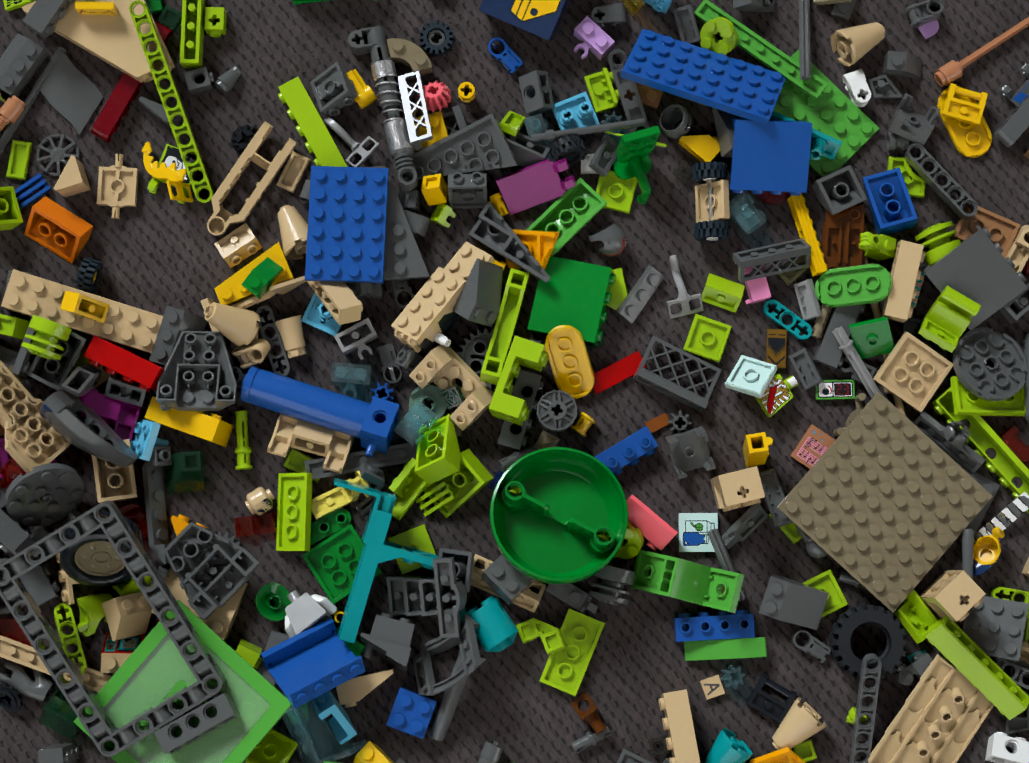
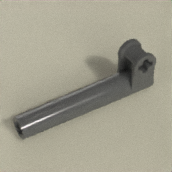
M460 649L451 676L463 667ZM469 676L459 684L445 690L429 734L431 738L438 741L444 740Z

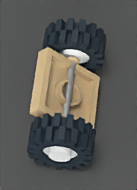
M717 161L696 163L692 166L693 182L701 183V185L695 186V240L702 242L729 239V222L720 221L730 218L727 164Z

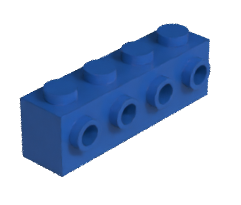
M645 426L598 454L595 458L617 476L623 472L622 468L629 465L632 467L640 462L639 457L644 454L648 457L657 452L655 448L658 447V444L648 427Z
M736 610V614H729L727 611H717V615L709 616V612H698L697 616L690 617L689 613H680L677 618H673L676 642L755 637L753 613H748V610Z

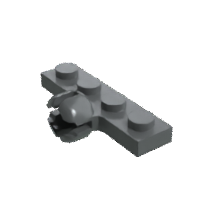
M925 411L914 421V424L936 445L972 474L984 463L985 459L965 443L969 437V430L966 425L962 430L959 428L962 422L953 421L945 427Z

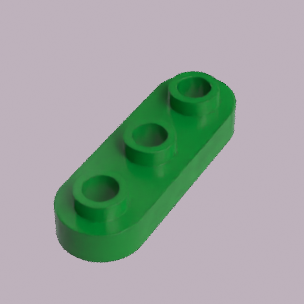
M337 509L311 523L310 546L348 526L352 520L350 512L346 509ZM339 515L345 516V520L343 522H340L338 520ZM322 524H327L328 529L326 531L321 530Z

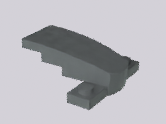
M454 557L433 559L434 576L400 575L386 577L390 615L429 616L438 614L440 638H456L461 636L459 611L465 608L467 592L462 580L456 579Z

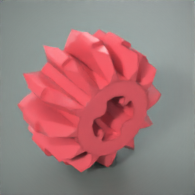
M436 80L434 83L429 82L427 86L423 85L428 111L431 110L434 113L436 110L441 111L443 107L448 108V103L451 102V92L444 82L439 83Z

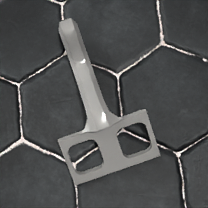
M326 117L324 119V123L335 131L351 148L352 153L345 161L353 167H360L380 146L370 136L362 143H358L332 118ZM369 141H373L375 145L369 151L365 150L364 146ZM359 154L362 159L354 165L351 163V160L355 155Z
M671 255L669 261L678 289V298L667 301L670 319L704 311L701 294L690 296L687 293L681 277L678 257ZM699 298L700 307L690 309L689 301ZM681 303L682 311L672 314L670 306Z

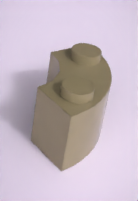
M387 39L390 57L394 60V63L404 64L412 72L419 70L421 75L433 73L428 56L418 45L405 39Z

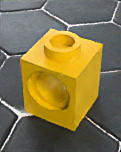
M442 174L423 176L421 191L428 205L447 203L448 187Z

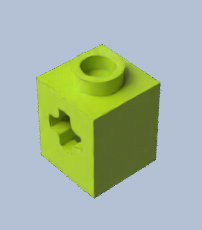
M205 7L204 29L206 33L211 37H221V34L226 35L227 12L225 8ZM215 20H218L219 22H216V25L213 26L212 23H215Z

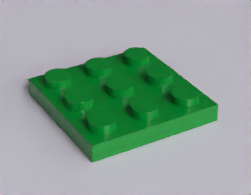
M352 524L344 527L302 555L333 604L349 595L364 546L362 539ZM378 565L374 578L383 573Z

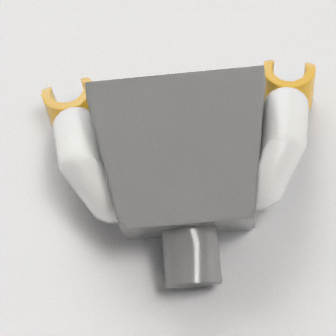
M296 590L288 595L291 604L285 608L287 614L285 616V631L290 638L330 617L333 618L332 614L335 621L341 623L336 617L338 614H344V612L337 611V607L328 598L317 594L310 596L307 592L300 596Z

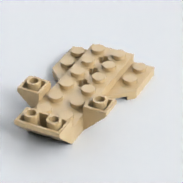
M0 360V424L5 429V450L26 473L33 471L35 466L49 464L71 443L57 433L39 414V409L44 401L33 398L21 384L25 378L12 373L14 366L12 365L7 368Z

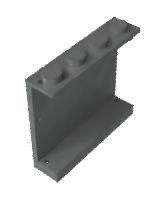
M979 225L976 226L977 232L931 267L928 264L922 267L924 273L940 293L948 285L981 305L976 316L971 318V322L968 325L970 330H973L1028 288L1024 283L1027 281L1020 271L1018 273L1014 271L1013 267H1015V264L1009 257L1006 259L1001 253L1004 250L997 242L993 244L990 240L992 237L990 232L986 228L981 229Z

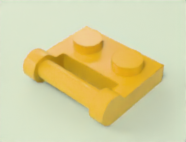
M950 83L941 116L979 126L988 93H978ZM954 94L978 100V104L954 98Z

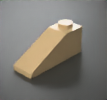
M394 669L357 676L337 686L339 704H345V708L356 706L357 701H360L394 673Z

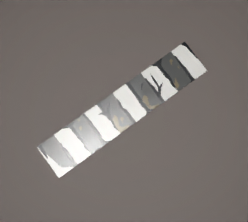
M1023 492L974 535V543L980 537L992 535V529L995 527H999L1001 530L1006 529L1029 509V496L1027 493Z

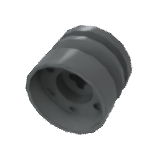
M562 390L547 392L540 398L537 405L536 416L538 422L545 430L553 433L566 431L573 425L577 416V405L574 398ZM556 406H559V409L562 411L558 416H555L554 411H551Z
M606 565L594 574L595 577L601 579V583L591 584V586L598 587L599 592L590 591L589 596H593L598 601L613 605H629V600L622 599L621 596L622 594L631 596V592L623 588L624 585L634 584L636 572Z

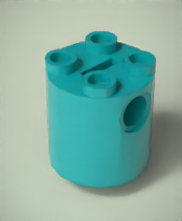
M492 595L480 603L482 605L481 608L478 609L475 606L465 614L471 616L480 624L475 629V633L485 651L501 652L513 644L518 629L502 607L498 598H494Z

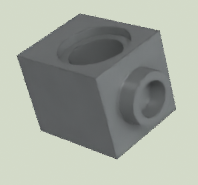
M207 67L184 72L191 95L213 89L212 83H215L212 71H208ZM199 77H205V81L202 84L196 83Z

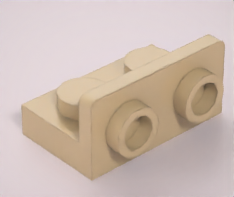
M244 223L214 243L230 268L240 264L262 248L247 223Z

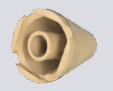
M878 22L836 30L831 35L833 52L838 51L841 58L837 59L844 66L853 65L884 39L885 29Z
M285 205L277 213L283 252L288 260L304 258L302 254L306 253L308 224L294 206Z
M215 302L207 305L204 310L205 319L240 348H242L243 344H250L259 327L256 326L257 321L260 322V317L254 311Z
M799 697L794 701L772 737L774 741L772 744L777 750L785 747L791 749L826 727L825 722L821 724L819 721L821 716L807 702L802 704Z

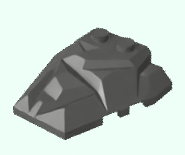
M190 522L164 549L173 571L181 582L179 584L189 599L190 606L203 620H206L218 608L224 606L251 578L252 573L260 564L247 549L193 522Z

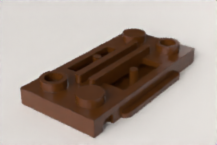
M854 205L833 216L826 210V219L822 225L821 252L824 254L823 259L827 264V270L865 265V251L859 248L860 233L867 232V224L864 223L865 205Z

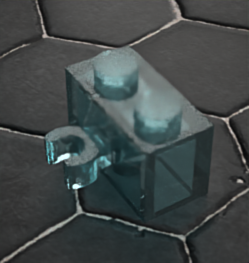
M740 193L729 202L730 218L747 238L767 221L761 209L757 210L753 205L754 200L749 194Z
M333 362L331 382L333 384L346 385L342 394L346 395L349 390H352L354 393L353 398H357L358 392L355 386L371 387L373 368L370 365Z
M417 399L394 428V432L412 446L414 443L419 444L425 436L422 433L426 428H432L437 421L435 419L437 415Z

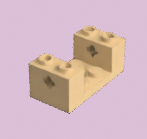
M440 344L431 350L409 375L421 389L432 382L442 391L452 387L456 389L462 403L457 406L458 408L452 413L450 418L462 431L474 423L486 411L494 395L491 388L485 382L480 381V377L450 346L445 347ZM456 378L462 381V387L456 384ZM451 389V391L458 397L456 391L454 389Z
M757 466L710 479L717 508H723V512L761 503L760 498L765 497Z
M945 570L919 596L938 619L947 615L952 621L957 622L959 620L961 622L969 615L968 611L973 606L976 608L983 602L984 599L982 597L986 593L964 570Z

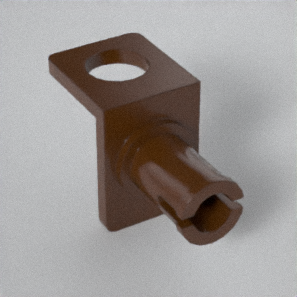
M586 692L571 702L572 707L581 720L588 721L597 735L607 728L597 715L599 709ZM582 699L589 702V708L586 711H581L578 708V702Z

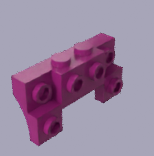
M92 389L86 395L78 397L85 406L91 407L108 425L114 426L115 433L122 440L130 439L131 443L141 409L140 406L106 397L96 389ZM81 411L80 416L86 418V414Z

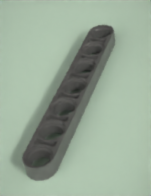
M873 653L865 655L862 660L849 763H868L871 754L882 662ZM870 659L877 660V665L873 668L867 667V662ZM867 678L875 679L874 684L870 687L864 685ZM869 696L872 698L871 704H862L864 697ZM863 715L870 716V720L866 724L860 723V718ZM860 734L868 735L867 740L864 742L857 740ZM859 752H864L865 758L863 760H856L855 755Z

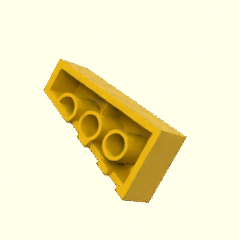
M279 242L214 288L220 304L232 306L255 296L241 284L251 271L267 257L283 268L271 286L295 279Z
M152 396L144 417L223 447L227 446L234 427L222 421V416L214 413L208 416L204 414L205 411H178L172 408L164 412L154 396Z

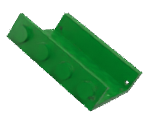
M550 256L545 268V272L550 276V281L548 284L540 279L538 281L528 330L532 333L538 334V332L548 334L557 326L569 325L579 330L584 341L591 342L597 346L598 341H601L603 337V330H601L602 322L605 323L607 319V311L605 309L606 305L610 304L612 293L609 291L611 285L615 283L616 274H614L613 269L610 267Z

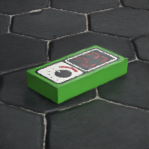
M823 380V383L815 386V400L855 399L854 380Z

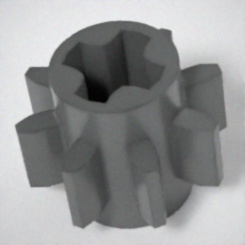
M681 410L678 411V415L670 413L672 419L667 420L668 423L672 424L669 430L677 429V433H681V430L687 431V424H692L686 419L689 417V414L682 416ZM680 417V419L684 421V424H680V427L678 428V425L675 424V421H677Z

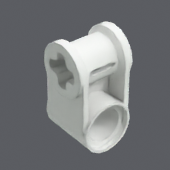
M858 69L842 75V81L846 83L845 89L848 91L851 101L858 108L866 106L871 98V91L863 70Z

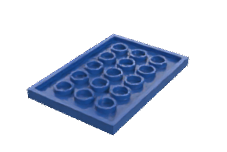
M311 166L305 266L306 281L383 283L389 168Z

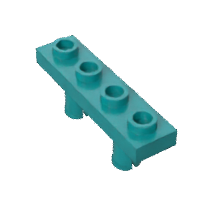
M773 111L770 120L795 121ZM812 128L810 157L813 160H819L823 155L834 160L842 141Z

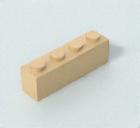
M900 240L897 243L891 269L893 287L890 294L885 298L881 317L887 316L890 320L903 323L908 318H911L913 307H910L911 301L915 299L917 294L915 283L919 281L921 276L919 265L925 258L924 245Z
M307 281L339 325L361 320L362 302L356 298L353 290L349 289L346 282Z

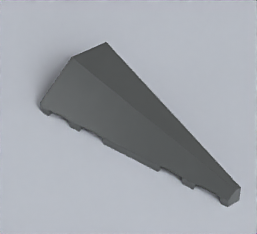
M488 202L479 214L478 221L470 231V238L548 284L550 276L493 205Z

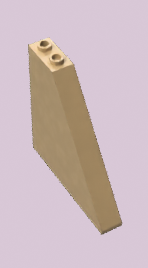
M136 0L75 1L113 2L118 8V15H79L75 9V2L69 5L64 18L55 25L54 32L133 77L140 83L153 80L129 11L130 4ZM139 0L147 5L146 0ZM36 1L23 6V11L27 14ZM142 5L135 6L134 13L141 15L144 12V7ZM151 14L170 71H172L175 65ZM145 23L141 26L143 34L150 32L151 27L149 24ZM150 42L147 50L151 53L155 52L157 44ZM158 60L154 63L156 71H161L164 68L163 61Z

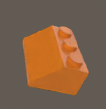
M45 196L32 206L24 235L73 264L90 238L93 225Z

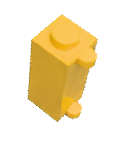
M765 432L745 436L742 450L746 467L764 465L766 463V459L769 457L768 446L772 445L773 439L766 437Z

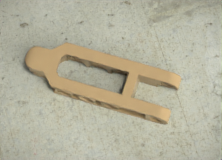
M266 121L261 125L211 198L214 213L208 220L207 229L214 236H221L231 224L242 223L246 220L297 145V142L288 138L283 149L279 150L271 163L258 155L257 151L273 129V126ZM252 161L266 170V173L261 181L256 184V188L250 197L245 200V204L239 213L233 215L223 208L222 203Z

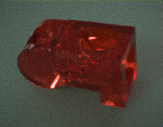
M1012 426L1000 438L1021 462L1029 461V445H1025L1017 436L1020 432L1016 426Z

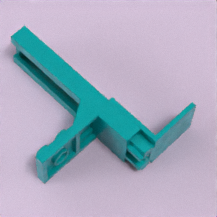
M334 478V485L374 496L362 535L364 546L338 631L339 640L355 643L378 563L402 558L403 562L409 564L418 562L422 564V567L433 570V559L439 557L436 554L385 540L396 501L395 495Z

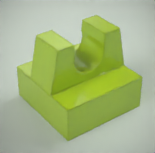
M438 204L430 220L449 228L450 224L446 219L448 216L455 218L456 214L448 205Z

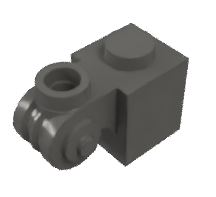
M918 652L911 657L912 662L907 665L904 662L900 667H896L897 681L903 685H909L913 681L912 675L914 674L920 680V677L933 661L928 653L922 654Z

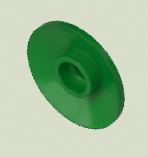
M275 582L263 585L256 595V606L259 613L269 621L284 619L287 615L285 608L291 604L288 599L290 594L283 585Z

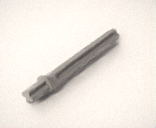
M842 326L835 328L832 333L840 345L839 349H842L872 399L877 392L881 393L853 346V340L849 339Z

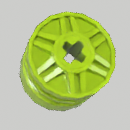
M952 221L930 226L914 237L916 242L926 241L921 245H924L923 249L929 248V251L925 253L924 261L930 267L961 244L960 239L950 240L957 233L956 230L946 231L954 226Z
M33 315L28 327L36 333L35 335L25 334V338L33 340L32 344L22 342L21 346L37 356L60 360L62 356L54 353V350L64 351L65 348L57 344L58 340L68 341L72 329Z

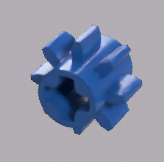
M377 383L378 388L376 390L371 389L375 393L374 397L380 398L378 392H382L384 389L387 397H382V399L387 401L389 399L394 400L390 396L394 389L388 390V383H385L384 386Z

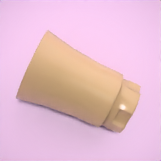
M301 315L276 321L275 324L280 332L288 358L307 354Z

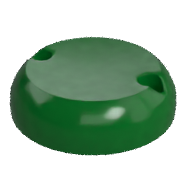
M564 447L536 450L514 462L503 473L495 487L489 514L493 538L503 557L520 573L536 581L548 584L579 582L603 569L614 558L621 547L628 521L627 502L624 492L609 468L585 452ZM509 490H514V491L519 492V493H520V496L517 495V494H515V493H513V492H511V491H509ZM597 535H604V536H606V537L608 538V541L605 540V539H603V538H601V537H599V536H597Z

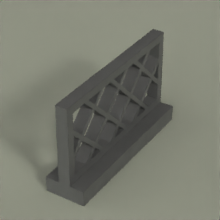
M652 336L632 379L702 412L709 403L708 400L722 369ZM654 342L661 345L664 353L654 354L652 349ZM669 353H677L681 361L672 364ZM665 355L668 365L660 368L656 358ZM653 359L656 367L655 370L649 371L643 368L646 361ZM685 362H695L698 370L689 372ZM682 364L686 374L677 376L673 366ZM670 368L673 378L668 380L663 378L661 370ZM709 369L714 371L713 379L706 381L703 370ZM699 372L703 382L694 385L690 375ZM687 376L690 387L683 388L680 386L678 379ZM704 385L707 392L705 397L698 395L695 387Z

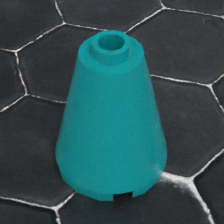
M723 728L719 732L704 763H744L750 759L753 753L743 740L739 741L735 738L736 734Z

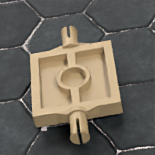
M115 154V165L110 167L99 166L97 205L112 207L111 218L120 219V208L136 207L139 170L138 168L123 166L124 155Z

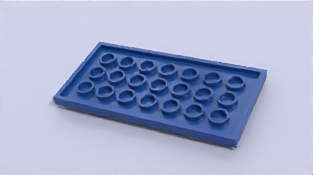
M642 29L620 76L764 125L769 123L786 79L779 72L771 71L761 66L737 60L646 29Z

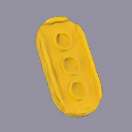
M948 88L945 89L938 98L937 108L940 109L939 115L956 150L965 157L977 158L988 151L992 142V134L984 116L982 115L979 126L941 116ZM954 94V98L977 104L975 99Z
M557 326L548 333L545 342V349L548 352L547 355L549 356L557 388L569 393L575 399L582 398L590 392L595 381L584 338L579 330L572 326Z

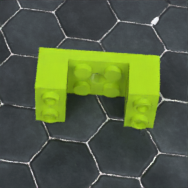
M514 336L489 406L493 417L522 426L523 421H527L530 411L524 399L511 396L514 389L512 383L514 377L517 378L520 373L521 367H518L519 365L540 372L542 367H546L549 356H547L548 352H546L545 345Z

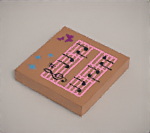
M811 424L790 457L810 470L835 439Z

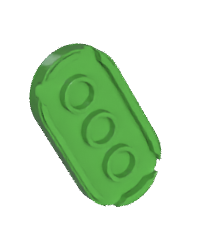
M879 264L829 269L817 279L815 294L822 304L831 308L877 303L884 300L890 294L893 287V279L889 271Z

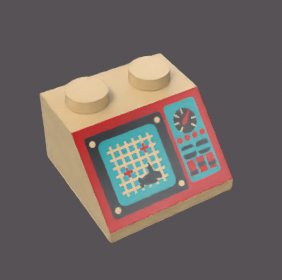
M107 632L101 652V673H116L146 638V633L112 641L111 633Z

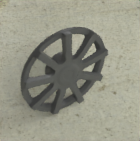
M65 134L49 135L38 145L37 162L47 174L60 176V163L63 162L66 165L67 161L65 159L66 157H71V155L79 160V148L76 142ZM54 138H60L58 147L55 146ZM64 139L71 142V144L62 148ZM48 141H50L53 147L52 150L44 147ZM73 146L75 147L76 154H66L67 150ZM41 150L49 152L50 155L41 157ZM51 159L50 163L45 168L41 161ZM54 163H57V173L49 171Z

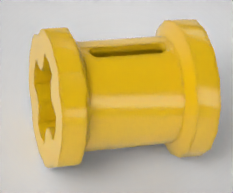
M463 82L458 87V95L462 102L469 103L475 98V87L470 82ZM465 89H469L468 96L464 95Z
M581 412V417L571 428L585 437L587 430L596 421L584 412Z

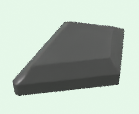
M886 74L867 80L873 98L901 99L903 97Z

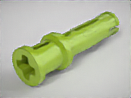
M236 411L237 448H235L234 453L237 454V466H235V470L253 469L250 463L252 449L248 443L247 411Z

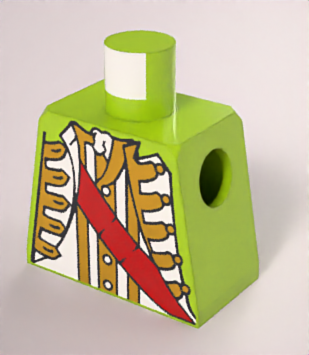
M780 374L773 376L762 397H755L767 418L774 415L794 397L790 390L796 387L798 382L793 375L783 380Z

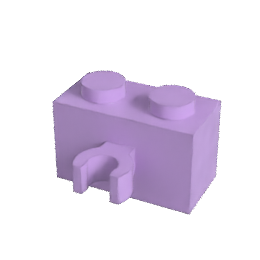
M588 16L574 29V36L583 43L576 45L574 52L576 53L579 49H583L582 60L588 56L589 50L598 59L602 60L614 48L615 41Z

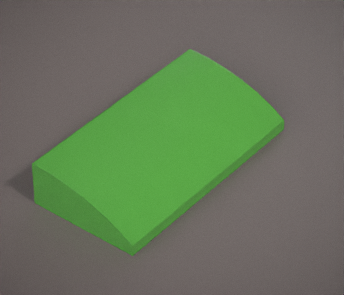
M581 178L576 181V186L569 188L564 195L556 200L526 229L559 232L551 256H554L607 204Z

